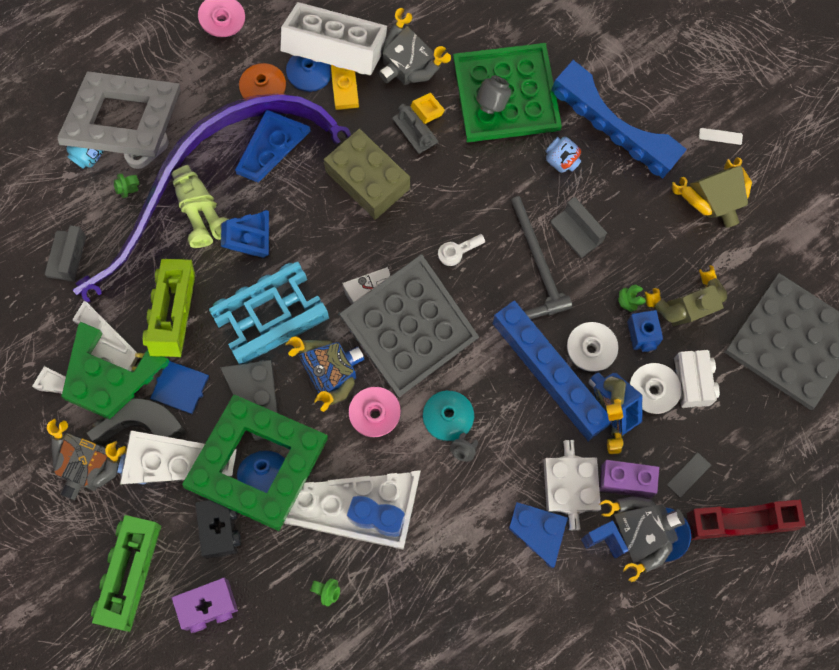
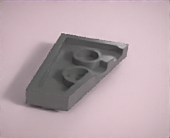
M271 360L220 367L233 395L278 413ZM251 433L254 440L264 439L258 435Z

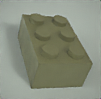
M360 129L324 158L326 173L375 220L410 190V176Z

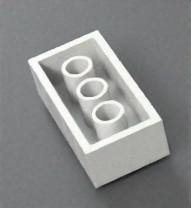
M297 2L281 27V51L290 53L293 56H301L316 62L334 65L338 68L353 70L360 74L371 75L383 53L387 26Z

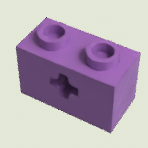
M606 460L601 465L599 490L600 492L652 498L658 491L659 467Z
M226 578L172 597L181 629L190 630L191 633L207 628L206 623L216 620L217 623L227 621L233 618L232 613L238 611L229 581ZM204 601L212 603V606L208 608V613L200 610L204 606Z

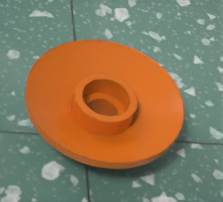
M261 63L253 65L246 69L240 78V93L243 98L254 95L284 94L286 90L285 76L280 69L271 64ZM261 79H265L262 83L258 82Z

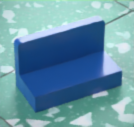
M613 521L589 532L581 539L586 549L605 540L615 559L628 552V548Z

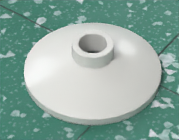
M588 322L577 326L571 332L567 342V351L570 359L576 366L585 371L597 372L608 368L614 362L618 354V341L614 333L605 325ZM593 346L596 352H588L587 347Z
M650 363L643 365L636 370L630 380V385L643 395L642 410L653 414L665 413L671 410L681 397L682 388L678 376L672 369L663 364ZM655 387L658 390V394H651L649 388Z

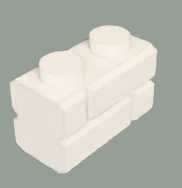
M708 350L679 352L675 356L674 361L676 375L680 380L682 388L680 397L681 407L712 405L720 393L718 383L713 380V373L716 370L714 358H710Z

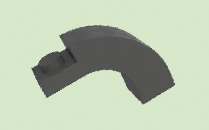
M131 399L110 420L101 419L92 425V429L87 432L90 439L97 445H102L123 429L132 426L146 427L154 435L175 439L187 433L166 408L144 399Z

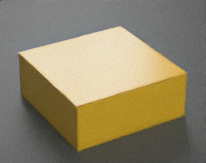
M431 93L412 101L410 106L424 124L442 116L445 110Z

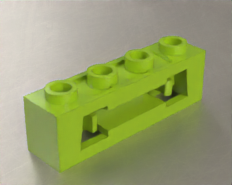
M161 259L160 269L155 271L156 289L151 291V302L153 305L152 309H148L147 312L148 330L143 332V345L147 346L150 356L181 357L195 280L192 260ZM169 287L171 288V293H175L171 314L173 328L171 327V322H166L170 302Z

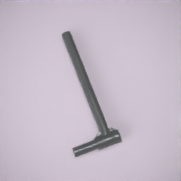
M520 196L512 198L511 202L549 295L544 305L524 311L531 320L546 314L549 316L571 309L572 302L569 295L558 293Z

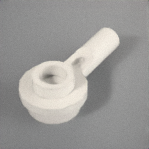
M479 234L459 245L454 242L444 243L438 250L439 260L446 266L457 265L461 261L463 253L485 243V239L482 234Z

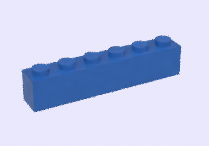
M515 300L494 315V327L587 441H590L609 426L612 421H609L606 410Z

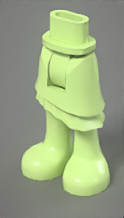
M188 165L176 169L172 172V176L174 178L173 185L179 208L187 214L193 227V231L188 236V242L192 248L209 246L213 243V239L198 211H203L210 225L211 233L217 240L221 239V223L229 219L218 217L214 210L217 203L213 201L214 198Z

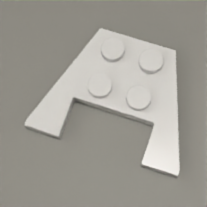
M84 301L74 316L73 322L76 324L83 322L101 330L103 333L91 355L132 371V366L139 359L135 357L137 352ZM44 366L32 387L39 391L62 394L66 377Z

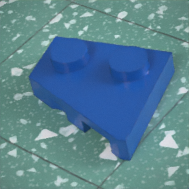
M265 210L258 214H249L221 223V247L262 258L268 256L269 211Z
M516 502L509 530L523 540L526 546L539 555L549 567L554 568L568 518Z

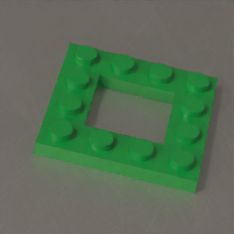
M233 395L182 485L189 491L280 531L328 440V436L251 401ZM245 431L290 450L267 493L222 473Z

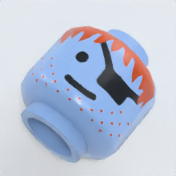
M557 137L545 150L547 153L546 161L560 173H564L568 169L572 172L581 163L579 159L581 149L568 137H562L561 139Z

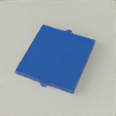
M170 361L168 366L162 371L161 376L156 378L157 384L150 399L193 415L199 398L203 397L202 392L209 375Z

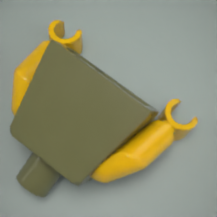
M737 157L734 160V164L727 159L723 171L692 182L688 187L687 179L680 177L679 183L682 186H677L675 182H672V191L674 194L682 195L694 208L708 218L721 216L725 228L740 223L736 210L747 206L752 181L741 166L742 159Z

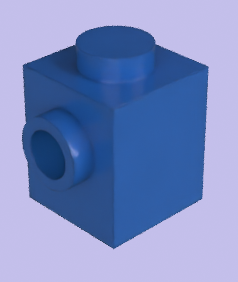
M657 310L631 314L627 324L633 350L641 349L642 352H649L657 349V346L663 340Z

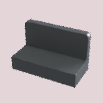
M576 197L568 201L565 210L552 219L550 223L580 258H583L603 243L607 234Z
M70 225L68 232L56 231L45 271L47 278L75 282L86 240V235L80 227Z

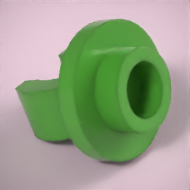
M122 173L117 174V179L114 180L116 194H120L122 198H127L128 193L138 191L137 185H139L137 175H130L124 178Z
M632 285L629 289L623 288L620 290L618 300L621 307L634 312L638 309V306L643 305L646 302L645 298L636 297L637 293L641 292L643 288L638 285Z
M329 579L326 584L313 581L310 589L311 592L321 596V603L325 606H330L336 602L340 595V587H338V581L335 579Z

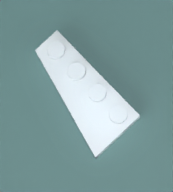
M130 431L119 485L185 480L205 444ZM236 449L222 472L227 476H232Z

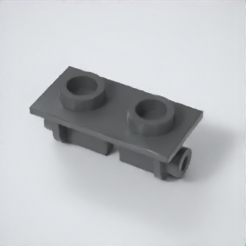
M406 104L399 106V114L392 117V119L418 154L438 143V140L427 125L420 120L410 106Z

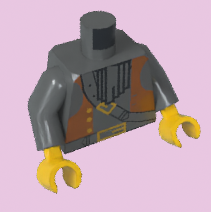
M53 419L47 424V431L52 435L51 451L53 468L55 469L54 474L66 480L60 495L75 501L81 487L95 491L98 487H102L116 477L120 456L124 455L127 450L125 446L116 450L117 441L108 444L105 448L70 433L64 435L62 432L68 428V423L63 420L60 422L59 428H57L56 419Z

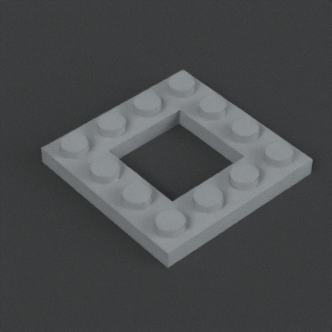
M87 71L57 137L59 145L156 158L181 91L180 84ZM112 98L147 103L137 130L95 125L94 122L104 99Z

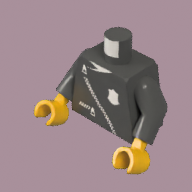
M399 8L395 13L397 23H394L390 29L382 50L385 67L379 71V75L385 83L390 82L395 77L404 85H408L411 82L428 81L441 67V62L448 63L451 60V55L446 53L441 58L442 53L446 50L445 47L438 46L433 52L408 26L404 28V24L411 22L412 15L407 13L406 17L402 20L404 9Z
M637 496L617 499L615 503L609 500L599 503V505L608 504L610 506L608 514H601L603 517L611 516L614 511L618 512L614 516L633 560V563L625 566L623 572L629 568L636 571V576L631 577L628 581H636L641 572L647 573L664 564L673 550L672 543L678 540L674 528L685 524L684 516L680 510L677 509L667 513L663 504L656 505L651 499Z

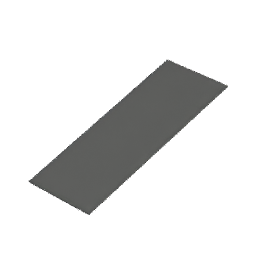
M697 453L667 486L681 498L711 464Z

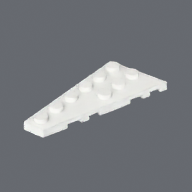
M421 470L411 471L410 473H392L382 476H363L328 480L326 482L304 483L284 523L404 550ZM354 496H364L374 500L378 505L389 504L400 508L405 513V520L400 535L389 537L379 533L375 528L365 529L352 524L347 517L352 498Z

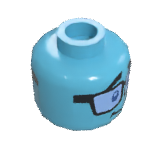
M67 146V152L69 153L67 157L84 169L85 166L93 167L104 151Z

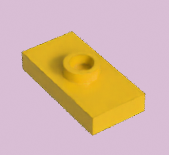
M331 65L335 110L359 108L355 71Z

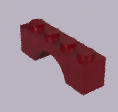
M801 499L777 501L740 508H723L721 506L698 508L687 513L691 540L796 531L806 527Z

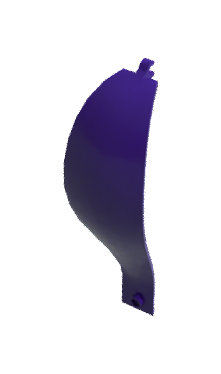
M278 93L254 95L222 106L195 123L175 144L162 164L133 230L118 255L99 274L92 278L87 275L75 283L77 287L73 289L76 295L82 293V298L86 302H90L87 296L88 290L94 289L98 295L102 294L101 289L95 284L113 274L128 259L172 178V172L179 168L183 160L201 141L222 128L247 118L264 115L266 110L278 114H293L313 121L326 132L330 131L332 141L335 144L340 143L337 137L338 132H343L346 138L351 136L350 130L347 127L338 126L337 122L321 106L298 96Z

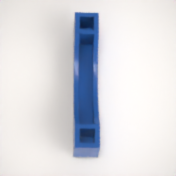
M574 60L555 80L551 91L554 92L559 100L565 101L572 106L578 115L584 116L591 121L597 130L606 133L616 145L625 148L631 157L644 163L654 175L664 178L687 150L668 134L642 131L619 119L600 98L592 74Z

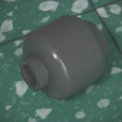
M491 76V78L483 80L476 95V100L481 105L480 109L482 111L493 114V112H501L505 109L511 96L508 81L499 76Z

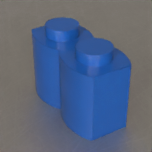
M354 496L347 517L357 527L365 529L375 528L376 531L385 536L397 537L400 535L405 520V513L396 506L389 504L378 505L368 497Z

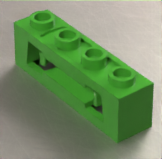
M127 515L124 516L123 521L119 522L116 529L118 539L115 547L111 548L108 555V563H110L108 572L102 576L100 581L101 595L99 601H96L92 608L91 616L94 617L92 623L123 631H131L160 533V524ZM130 546L140 550V552L136 551L123 593L126 596V600L114 596L119 594L131 551L128 550Z

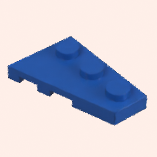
M266 110L235 169L236 174L259 183L311 131L310 127Z

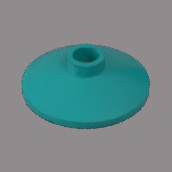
M438 392L425 404L423 410L424 425L428 432L439 440L454 441L459 439L462 433L467 434L473 425V407L470 401L458 392ZM452 410L454 415L448 418L444 415V412Z

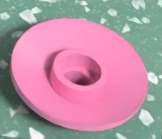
M205 0L198 10V20L201 27L207 33L217 37H228L236 34L243 27L245 12L237 0Z
M370 387L360 391L352 399L349 406V418L352 426L359 433L368 437H380L388 434L396 427L400 419L401 409L396 396L389 390L381 387ZM377 411L380 413V416L372 418L371 414Z

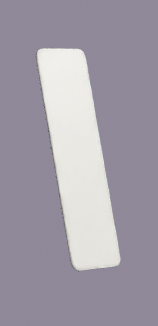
M700 128L699 139L741 145L743 135L742 133Z

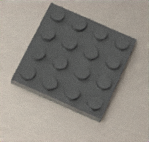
M422 254L338 313L396 397L402 396L479 338Z
M778 273L724 353L808 409L813 410L839 371V311Z

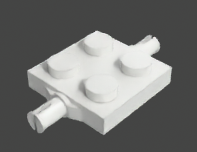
M574 440L563 441V457L544 459L546 508L548 512L568 514L569 530H580L579 514L601 510V505H599L597 458L575 456Z

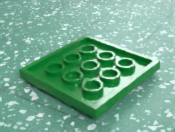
M546 43L453 54L466 142L561 131L562 124L557 98L554 92L551 91L554 83ZM491 76H499L508 81L511 96L503 111L488 114L480 109L481 105L477 102L476 95L484 79L491 78Z

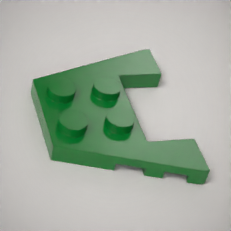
M80 322L61 396L72 404L110 420L135 397L134 393L144 384L150 383L154 379L153 376L161 368L164 370L170 361L163 356H150L147 350L136 370L131 372L93 356L91 353L103 333L95 327Z

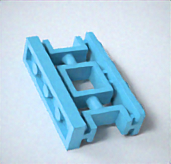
M299 262L285 264L277 273L261 277L256 284L250 287L240 288L234 296L216 301L213 307L209 309L218 327L230 322L239 339L228 345L239 365L256 359L287 342L291 337H296L329 319L328 311L323 302L321 303L319 296L306 301L297 286L307 281L306 274ZM289 282L294 292L281 298L276 288ZM275 298L283 315L262 326L253 309ZM300 301L305 312L292 318L287 307ZM245 306L250 316L236 322L231 312ZM255 325L261 336L247 342L242 331Z

